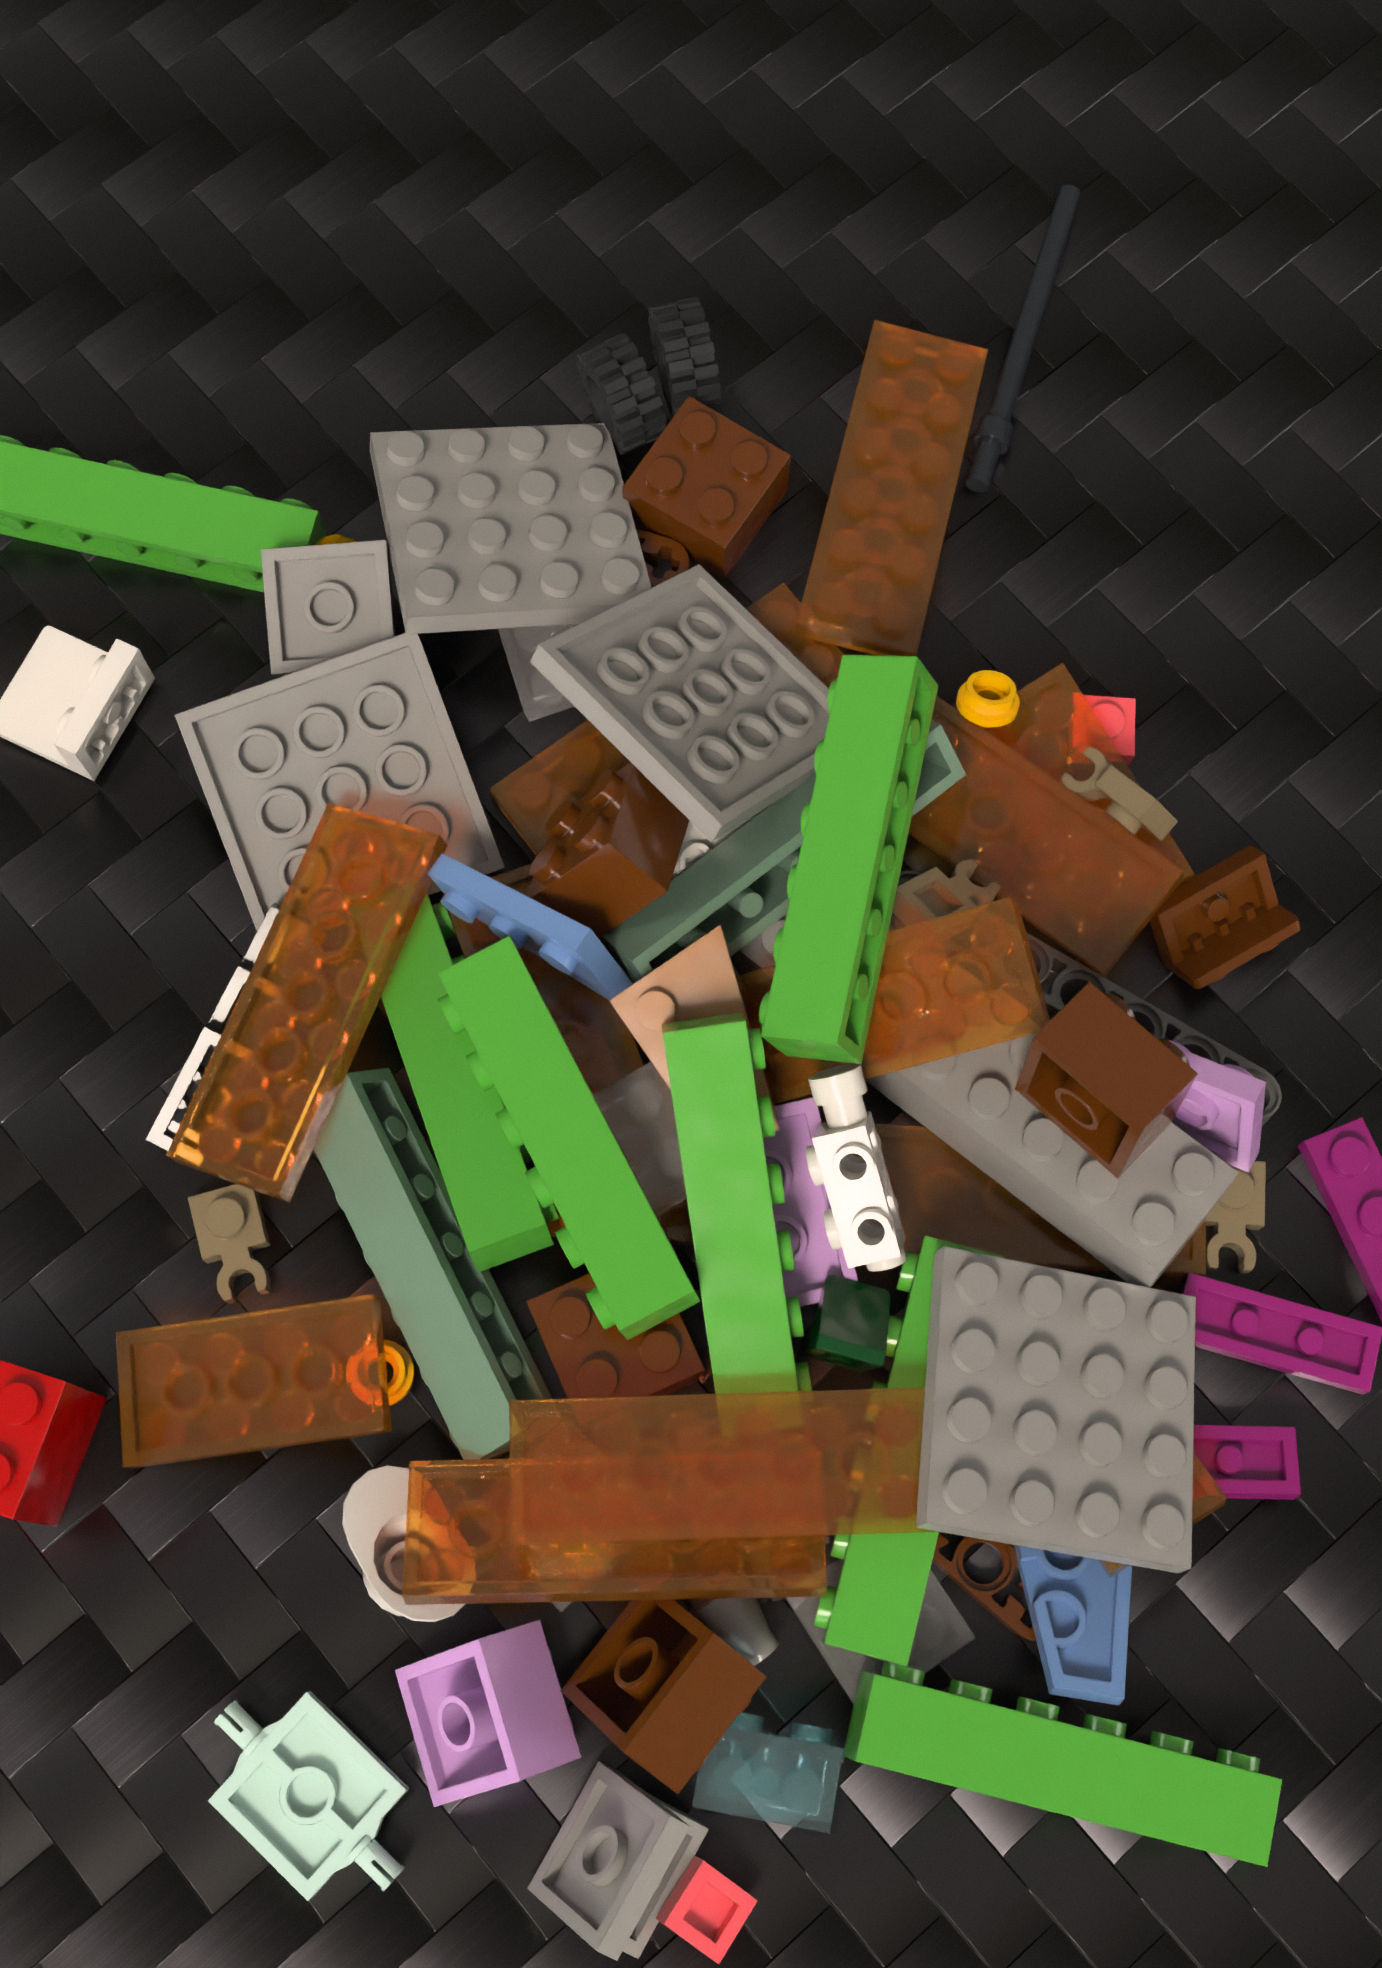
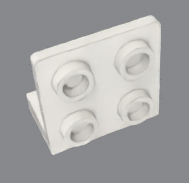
M46 626L0 699V737L95 781L155 677L140 650L128 643L116 639L109 652H105L52 626Z

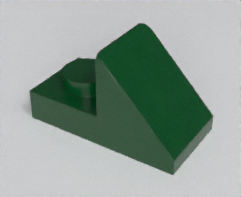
M828 1275L824 1280L814 1324L804 1330L798 1356L857 1372H865L882 1367L887 1347L890 1309L889 1292L880 1287L836 1275Z

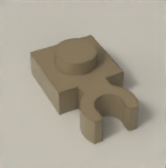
M972 859L963 860L958 863L950 878L940 869L934 867L897 887L892 913L929 949H932L970 928L978 914L990 907L1001 886L997 882L990 883L986 887L973 884L969 879L978 864Z
M1254 1161L1249 1173L1231 1166L1239 1174L1217 1206L1201 1224V1226L1213 1227L1212 1238L1206 1242L1201 1252V1263L1204 1271L1213 1272L1218 1268V1253L1221 1247H1229L1238 1255V1274H1247L1253 1270L1256 1263V1250L1252 1241L1246 1236V1229L1260 1230L1265 1226L1266 1162Z
M252 1180L188 1197L202 1260L207 1264L219 1260L223 1262L216 1283L221 1298L228 1304L237 1302L234 1282L238 1276L244 1273L253 1274L255 1286L260 1294L270 1293L271 1279L269 1273L259 1262L254 1260L252 1252L271 1246L256 1184Z

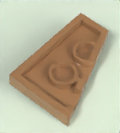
M722 923L610 1000V1003L670 1090L661 1024L743 1012L747 1029H751ZM764 1069L753 1070L757 1097L770 1096L775 1132L780 1130V1124Z

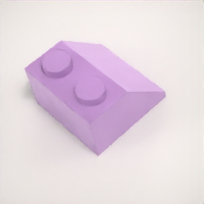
M540 1620L474 1640L395 1670L434 1807L519 1782L581 1758L573 1731L572 1720L566 1708L553 1665L552 1654L547 1645Z

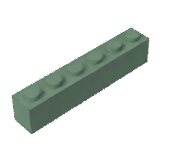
M931 720L912 816L967 775L942 725ZM815 772L795 790L771 804L674 878L670 883L668 892L601 936L632 983L644 977L721 923L731 957L787 914L790 901L787 894L788 875L791 868L798 864L803 841L801 815L806 803L811 802L816 780Z
M383 1068L346 1073L296 1111L308 1136L309 1144L317 1154L331 1183L336 1200L344 1211L363 1250L365 1261L372 1269L391 1308L393 1319L400 1327L420 1368L421 1377L429 1387L447 1424L450 1437L459 1449L468 1467L510 1451L562 1419L489 1269L478 1272L471 1259L443 1176L390 1069Z

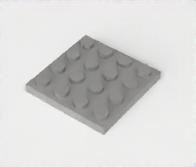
M604 423L370 432L369 450L406 634L580 624L652 588L629 501L623 498L622 487L624 483L612 438Z
M700 564L538 644L530 660V663L711 842L795 790L815 772V750L818 743L825 738L830 715L827 705L829 688Z
M404 633L175 714L257 932L273 903L328 931H333L355 923L351 908L420 883H424L428 896L440 892L441 889L427 873L442 853L484 875L505 868L418 634Z
M946 1246L934 1253L916 1528L1173 1573L1190 1570L1192 1562L1196 1297Z

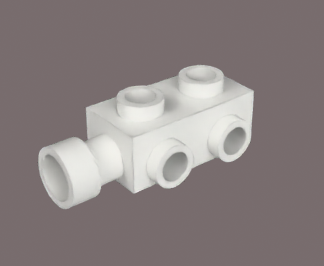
M843 1064L816 1072L808 1077L814 1103L816 1106H823L827 1122L819 1123L812 1138L814 1145L806 1147V1158L814 1185L825 1184L831 1209L824 1210V1223L829 1243L833 1250L843 1248L848 1268L866 1264L869 1271H883L897 1267L907 1260L903 1247L905 1234L898 1212V1202L893 1194L882 1154L881 1140L876 1132L871 1111L866 1112L862 1095L868 1090L861 1064ZM852 1153L859 1154L862 1157H857Z

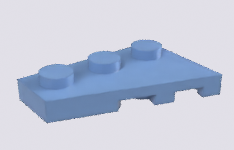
M443 853L427 873L445 894L440 902L451 913L468 923H473L477 918L488 925L489 929L500 939L510 936L516 948L521 949L523 947L557 970L569 975L609 1001L633 984L594 932L585 925Z
M1013 1545L1016 1551L1018 1568L1049 1694L1119 1706L1125 1698L1132 1565Z

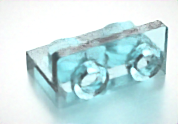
M741 1712L698 1770L692 1807L830 1834L841 1763H844L846 1748L842 1745L831 1743V1729L791 1722L789 1735L762 1730L764 1717Z

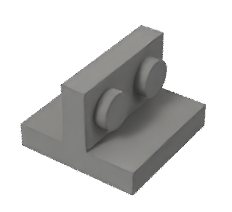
M386 540L261 549L271 675L274 677H283L396 636L395 627H401L399 602L392 592L389 546Z
M598 1761L527 1889L597 1952L616 1961L622 1951L639 1959L659 1922L655 1919L692 1861L709 1829L690 1815L646 1793L619 1771Z

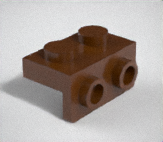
M1252 845L1243 848L1145 905L1163 965L1194 989H1201L1208 984L1221 980L1230 971L1259 954L1274 949L1280 942L1301 930L1298 917L1278 903L1265 853Z

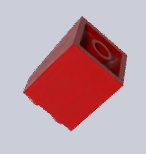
M0 1360V1516L12 1520L58 1527L106 1403V1397L66 1381Z

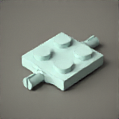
M311 1691L306 1692L281 1720L264 1729L236 1700L230 1703L224 1709L226 1713H221L214 1723L244 1751L239 1756L233 1774L213 1794L208 1802L307 1901L316 1895L336 1871L350 1865L354 1861L384 1892L405 1867L401 1866L374 1838L378 1835L386 1814L409 1790V1787Z

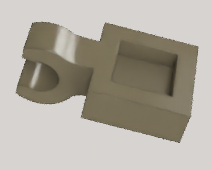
M1087 747L1082 753L1095 765L1093 775L1085 781H1077L1073 776L1065 773L1061 777L1063 784L1077 798L1083 801H1095L1100 798L1109 799L1111 803L1104 811L1128 832L1135 835L1143 827L1162 841L1178 821L1157 799L1116 769L1099 750Z

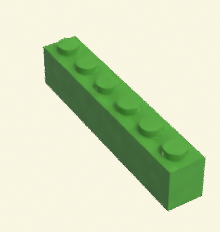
M0 435V534L259 592H264L261 549L312 546L321 538L326 537L319 512L299 500L286 498L280 500V502L255 497L251 492L236 486H224L221 490L199 485L189 477L177 473H167L162 477L140 472L134 466L122 461L110 460L103 464L82 459L79 455L67 449L51 448L49 451L26 447L11 437Z
M842 655L838 678L831 682L828 690L827 705L830 715L824 740L818 743L815 750L814 768L816 780L811 802L806 803L801 815L803 841L798 864L791 868L788 875L787 894L790 901L784 928L779 929L774 940L773 956L776 966L770 992L764 995L759 1011V1021L762 1029L761 1037L785 1056L862 1064L938 690V684L917 656Z
M424 883L352 907L351 911L461 1232L477 1271L487 1270L554 1245L546 1224L559 1219L554 1204L543 1209L525 1175L527 1171L525 1164L533 1162L525 1145L513 1149L495 1116V1113L505 1109V1105L496 1087L494 1086L484 1092L466 1058V1055L476 1051L467 1030L465 1029L455 1034L437 1001L438 998L448 994L438 973L465 959L463 955L450 958L445 941L456 937L447 909L441 902L431 905Z
M510 936L440 971L438 975L448 994L438 998L437 1001L455 1034L465 1029L467 1030L476 1051L466 1055V1058L484 1092L494 1086L496 1087L506 1108L495 1113V1116L512 1148L516 1149L525 1145L536 1167L526 1171L525 1175L543 1209L555 1204L565 1223V1227L555 1232L556 1237L574 1269L585 1263L596 1285V1288L586 1292V1296L604 1330L616 1324L620 1333L629 1340L700 1302L693 1285Z
M743 1012L661 1024L722 1439L804 1427L801 1404L813 1402L812 1386L807 1361L799 1363L794 1361L791 1338L804 1336L798 1295L785 1297L782 1272L794 1270L793 1252L789 1230L776 1231L772 1205L785 1203L783 1182L779 1162L766 1164L763 1138L775 1136L774 1118L770 1096L757 1097L753 1070L766 1069L760 1028L747 1029Z
M926 1235L919 1246L918 1253L905 1251L907 1260L901 1266L896 1289L908 1292L902 1318L890 1315L888 1322L885 1356L892 1357L886 1384L873 1381L864 1415V1421L875 1423L876 1425L870 1449L866 1450L858 1447L856 1449L847 1488L857 1490L859 1494L853 1518L840 1515L830 1556L842 1559L836 1587L826 1584L822 1586L813 1626L825 1629L822 1640L824 1644L902 1666L908 1665L939 1534L937 1531L916 1528L934 1253L946 1246L1004 1258V1256Z
M885 1661L881 1675L861 1671L843 1756L853 1761L1268 1867L1282 1779L1258 1773L1260 1758L1218 1748L1216 1762L1191 1756L1194 1741L1155 1731L1151 1733L1149 1745L1124 1738L1127 1724L1090 1714H1085L1083 1727L1057 1721L1059 1706L1018 1696L1016 1710L990 1704L993 1689L951 1679L948 1693L923 1687L924 1671Z

